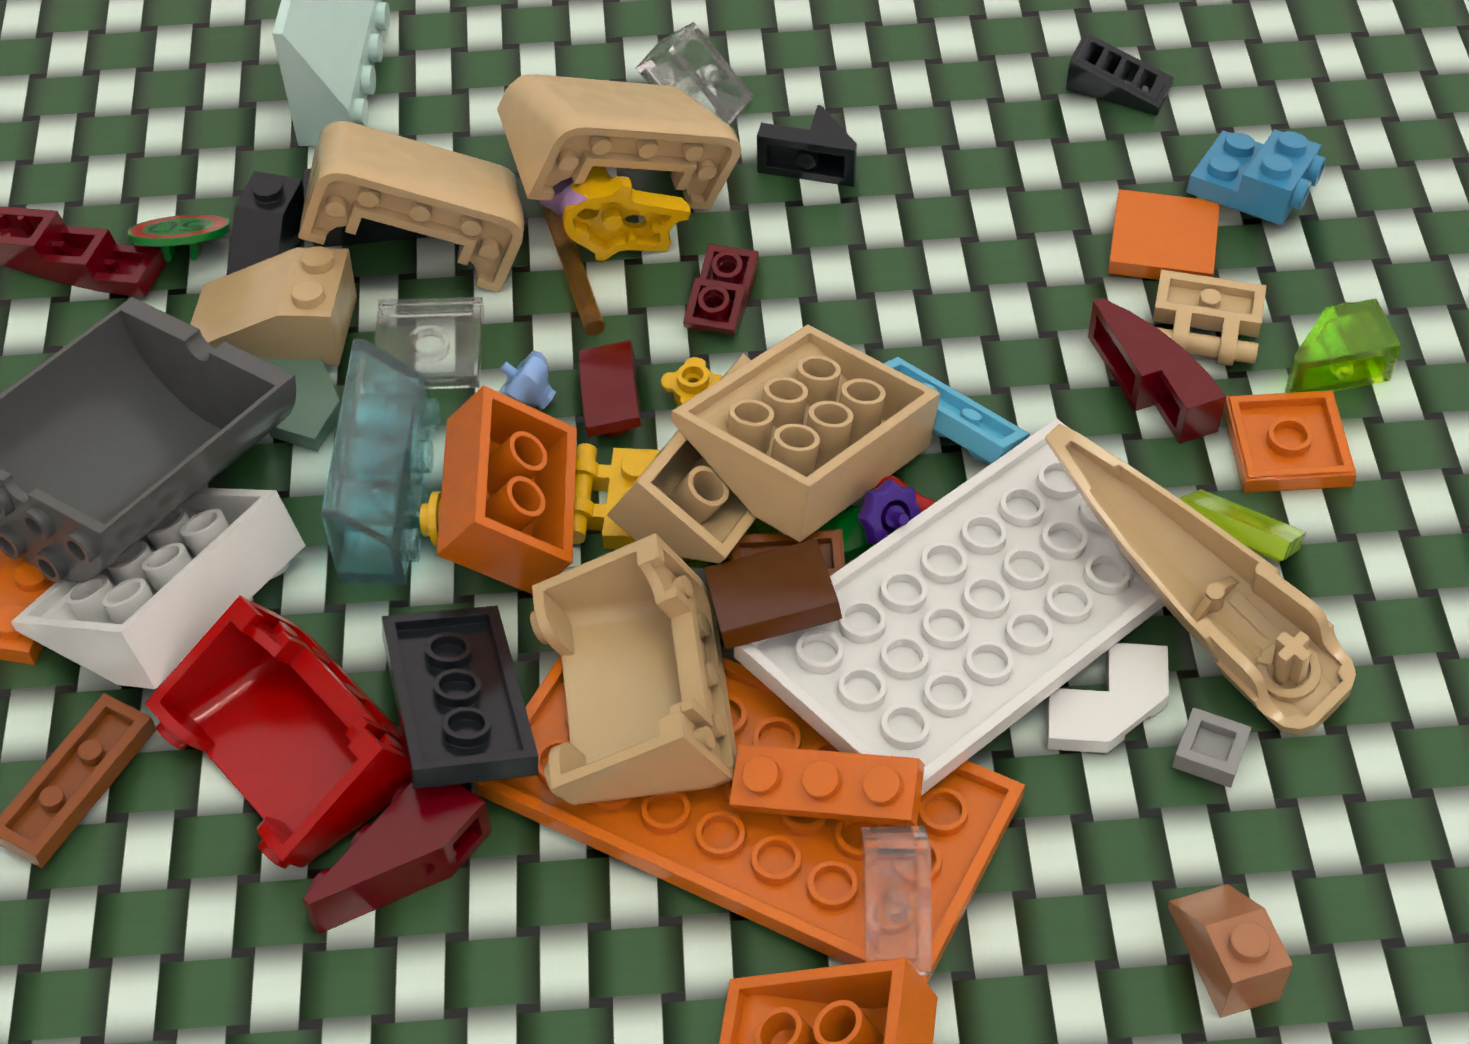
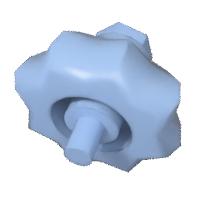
M532 351L516 368L507 361L500 368L508 378L498 392L543 410L556 394V391L552 389L548 381L547 359L541 352Z

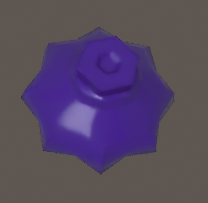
M888 479L878 488L865 492L862 508L857 515V519L863 527L865 541L868 544H877L901 526L906 525L908 521L922 511L916 503V494L913 487L900 486L892 479Z

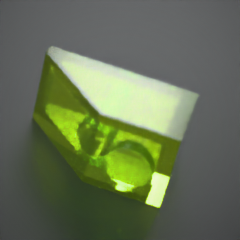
M1377 298L1353 303L1345 302L1324 309L1294 355L1285 393L1337 391L1390 381L1401 344Z

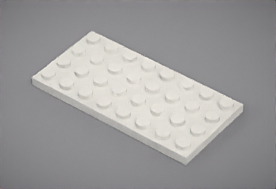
M1056 418L915 516L906 525L901 526L832 574L830 578L839 601L842 619L734 647V658L839 752L919 758L925 764L921 790L922 796L1165 605L1115 545L1047 444L1045 436L1058 424L1066 426Z

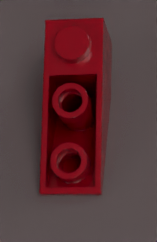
M411 779L405 781L394 793L388 808L373 824L368 823L359 829L350 843L349 850L331 869L326 868L322 870L311 882L307 895L302 900L312 928L321 934L452 877L491 833L485 801L459 784L413 789Z

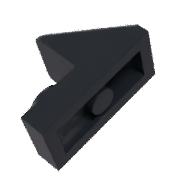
M817 105L810 130L768 123L760 124L757 134L758 173L854 187L856 181L857 143L821 105Z

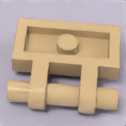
M1161 269L1153 322L1172 324L1173 330L1158 329L1183 347L1189 354L1217 358L1216 364L1233 366L1234 361L1255 364L1259 343L1238 340V335L1259 337L1266 285ZM1190 327L1221 332V336L1196 334L1189 331Z

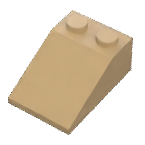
M296 247L206 283L202 287L190 325L200 329L204 339L214 348L225 341L258 358L322 359L324 365H339L357 298L349 248Z

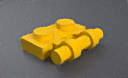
M582 443L576 447L573 544H580L585 541L586 530L602 531L603 549H619L636 542L633 537L610 519L607 514L660 450L613 448L611 465H601L596 462L597 448L594 445ZM592 491H608L606 504H594L591 501Z

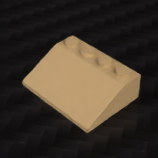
M807 324L674 409L671 413V421L754 517L801 542L865 495V492L876 487L884 477L892 475L930 447L940 392Z

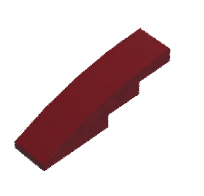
M0 206V265L50 281L98 292L145 298L167 264L160 247L117 244L109 229L66 226L58 211Z

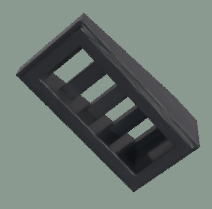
M1084 34L1069 62L1066 89L1158 115L1173 85L1174 77L1098 38ZM1143 86L1151 87L1150 92L1143 91Z

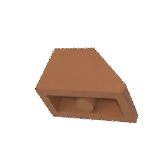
M1228 884L1169 901L1168 909L1220 1018L1280 1000L1293 964L1264 907Z

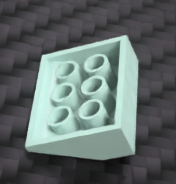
M281 0L272 35L298 146L316 147L320 132L324 126L331 122L347 121L363 126L368 125L369 108L367 96L374 95L376 72L374 65L375 62L382 61L383 39L381 34L382 31H388L390 26L388 2H382V0Z

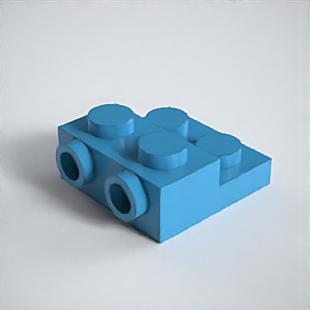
M1274 129L1266 142L1262 144L1243 133L1222 131L1190 175L1186 193L1282 226L1293 208L1297 210L1302 209L1310 187H1316L1320 180L1326 158L1319 156L1321 144L1309 141L1305 136L1296 132H1282Z

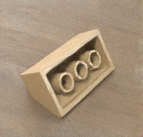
M743 353L721 379L751 360ZM679 429L607 514L610 519L636 541L656 533L679 557L713 563H721L729 555L756 519Z

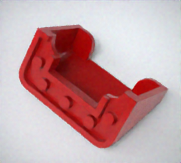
M241 595L238 596L144 703L160 721L156 729L167 742L180 750H184L189 745L205 752L264 819L256 828L262 838L258 843V847L270 861L284 869L289 865L302 868L388 807L400 785L411 779L403 736L399 728L308 633L292 621Z

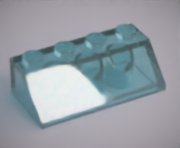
M353 339L321 516L339 583L407 585L410 562H418L420 558V530L415 527L417 517L420 516L421 505L427 503L426 484H422L423 474L432 473L434 449L432 441L429 440L430 431H438L440 405L438 398H430L427 377L365 339Z

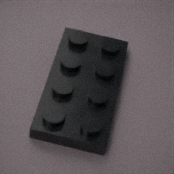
M498 605L382 616V637L413 789L538 775V753Z

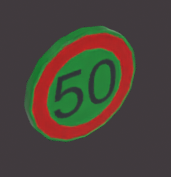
M209 214L158 218L129 228L127 233L128 241L136 245L161 246L164 260L167 262L171 261L176 254L174 246L189 244L190 258L196 260L201 254V242L224 236L230 232V222L228 218Z

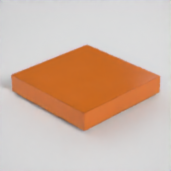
M1119 189L1108 274L1159 280L1162 269L1213 277L1220 204L1205 199Z
M1333 390L1226 396L1223 413L1243 493L1353 487L1357 474Z

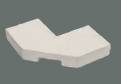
M1116 643L1106 652L1107 691L1059 688L1048 696L1047 749L1108 753L1124 741L1125 735L1145 719L1150 720L1167 707L1169 698L1168 646Z

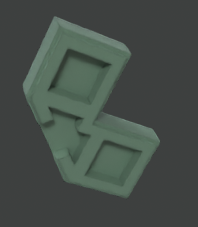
M260 358L294 374L296 379V400L293 410L285 420L269 432L270 437L319 451L343 413L339 397L322 359Z

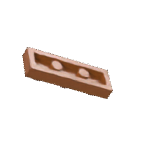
M104 693L1 813L0 846L42 869L157 730L152 717Z

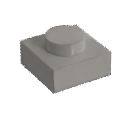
M1193 707L1175 754L1172 768L1231 788L1252 727Z

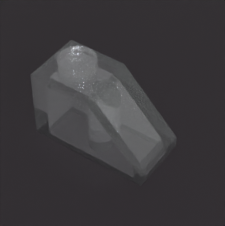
M695 22L661 39L636 67V70L648 84L681 88L728 125L735 120L754 97Z
M861 827L865 962L906 957L920 975L932 974L931 845L926 827Z

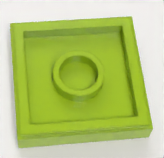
M1202 489L1180 497L1183 502L1249 549L1277 562L1284 561L1300 549L1306 535V531Z

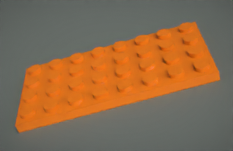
M561 655L525 707L538 753V775L475 782L477 795L842 963L856 964L906 957L927 984L1022 801L1025 784L966 760L921 796L917 827L736 811L729 805L732 781L709 789L572 805L552 793L544 773L545 764L549 762L551 748L565 742L570 743ZM723 657L737 750L738 744L839 752L743 665Z

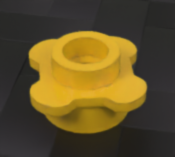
M692 357L687 359L685 364L676 372L665 373L661 378V386L664 391L672 392L673 401L679 407L718 382L723 376L713 374L706 368V362L702 358Z

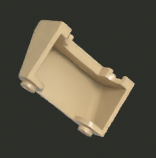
M528 74L518 77L507 87L497 108L528 199L552 200L555 194L553 187L556 184L571 177L574 184H584L592 166L671 171L670 177L675 190H683L684 199L690 205V208L710 210L742 151L736 133L731 126L681 88L674 86Z
M336 121L324 126L318 138L298 238L324 245L329 231L336 227L346 226L345 232L356 235L361 218L369 219L459 244L457 263L468 265L470 261L477 271L475 286L500 293L522 244L525 220L518 180L510 169L499 164L353 122Z
M656 533L532 586L534 611L530 615L532 629L542 644H549L561 655L570 743L565 742L552 747L549 752V762L544 767L547 784L555 796L561 797L572 805L709 789L733 780L737 749L717 618L712 598L700 577Z

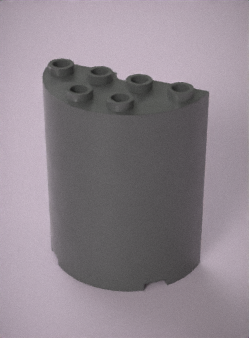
M131 297L0 394V550L11 559L23 558L37 567L52 582L57 583L60 580L79 583L92 580L290 415L296 400L295 375L225 341L214 348L204 339L200 329Z

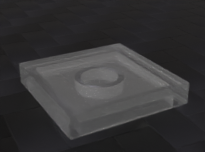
M483 297L379 300L371 371L373 391L479 388L484 323Z

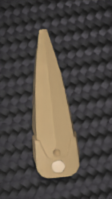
M1058 424L1045 436L1047 444L1087 506L1137 573L1181 625L1217 662L1216 664L1223 676L1280 731L1297 736L1314 732L1350 696L1356 672L1352 659L1343 650L1336 638L1334 625L1328 621L1326 614L1313 600L1280 576L1278 568L1181 499L1080 433Z

